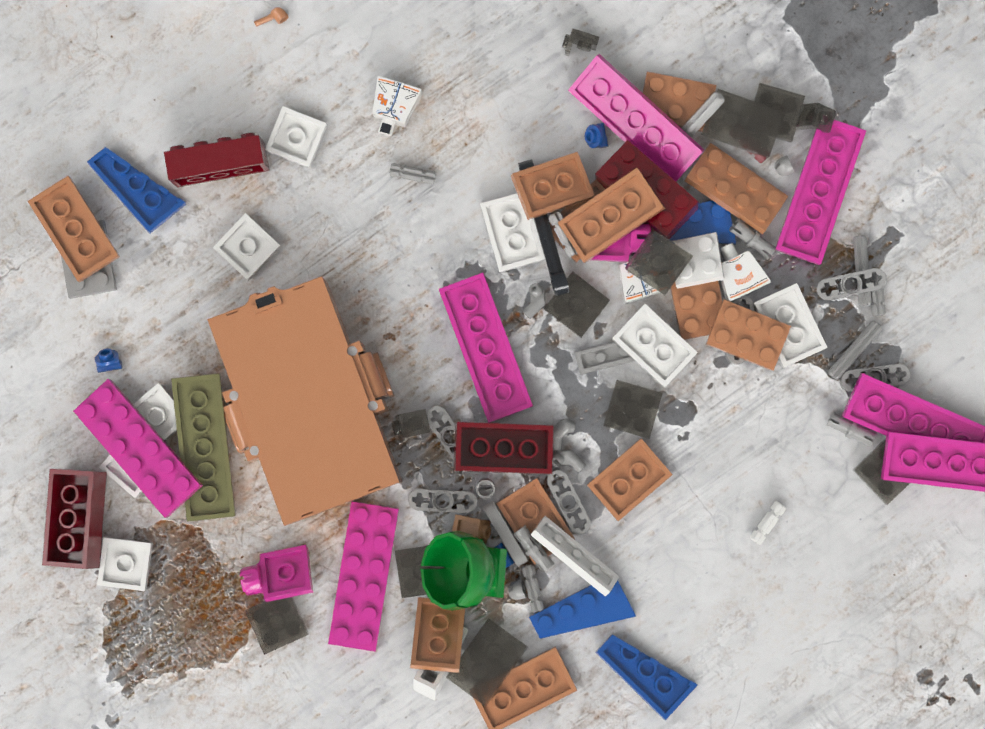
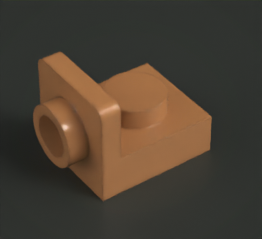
M455 514L452 532L461 531L482 539L486 544L491 535V521Z

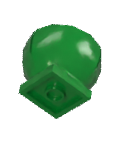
M453 531L435 536L425 548L421 566H442L444 568L420 569L422 586L430 601L443 609L454 611L477 606L485 596L504 598L507 549L487 547L482 539L461 531Z

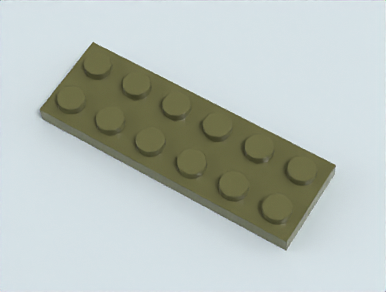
M220 373L171 378L180 460L203 485L185 501L187 522L234 517L236 513Z

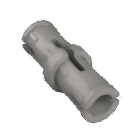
M737 219L735 221L736 224L733 223L729 231L743 240L745 246L748 248L752 247L764 256L765 259H768L774 253L776 247L761 237L760 232L757 230L753 231L740 219Z
M835 412L831 414V419L828 420L827 426L846 434L845 437L849 439L852 437L869 447L873 444L871 439L875 440L877 433L841 417Z
M526 525L513 534L526 550L525 554L534 560L542 573L555 564L541 547L542 544L531 536Z

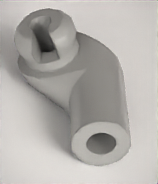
M534 283L529 287L531 303L522 311L529 319L546 304L545 290L538 283Z
M563 419L553 427V450L561 451L562 438L566 434L574 432L575 423L572 420Z
M561 450L553 453L552 465L555 467L571 465L579 473L586 466L572 450Z

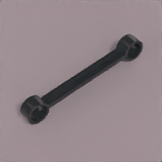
M532 159L518 163L519 171L534 166ZM544 214L536 217L534 222L555 296L570 293L548 215Z

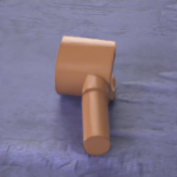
M276 7L271 11V14L254 21L257 27L275 19L278 24H281L289 17L282 8Z

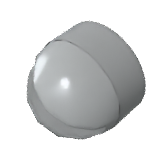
M787 155L776 161L775 169L779 175L787 176L794 173Z
M483 478L478 481L476 492L481 498H490L495 493V484L491 479ZM491 485V487L481 489L479 486Z
M522 579L510 583L508 591L512 599L521 600L527 598L526 588Z

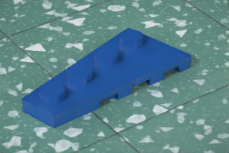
M106 147L87 161L92 170L149 234L186 205L185 201L171 194L169 190L158 185L143 172L132 167L131 164Z
M714 201L698 203V210L668 241L716 232L719 244L728 245L733 243V245H736L735 234L729 231L732 226L731 214ZM652 232V238H639V239H650V240H655V241H662V240H661L658 236H656L653 232Z
M618 580L606 596L592 585H589L544 608L542 611L529 616L540 639L636 617Z
M610 635L595 651L663 720H666L697 687L696 683L662 665L657 660L645 655L614 635Z

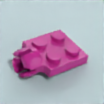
M648 224L640 225L590 260L629 262L630 255L634 252H650L651 240L639 238H652L651 226Z
M307 545L259 554V563L243 567L240 570V577H244V579L240 580L243 592L248 596L262 593L266 602L313 593Z

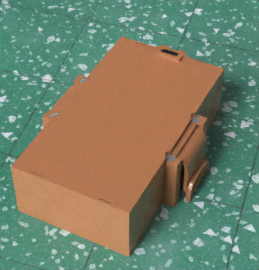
M322 276L286 290H280L275 286L267 289V292L250 295L245 305L207 319L233 388L222 392L225 402L229 403V405L223 407L227 426L237 451L240 454L245 453L247 461L260 460L284 526L403 482L378 417L379 414L389 411L386 402L383 399L378 400V398L382 396H389L391 398L394 396L383 364L380 361L379 353L366 352L365 346L361 341L350 343L329 284Z

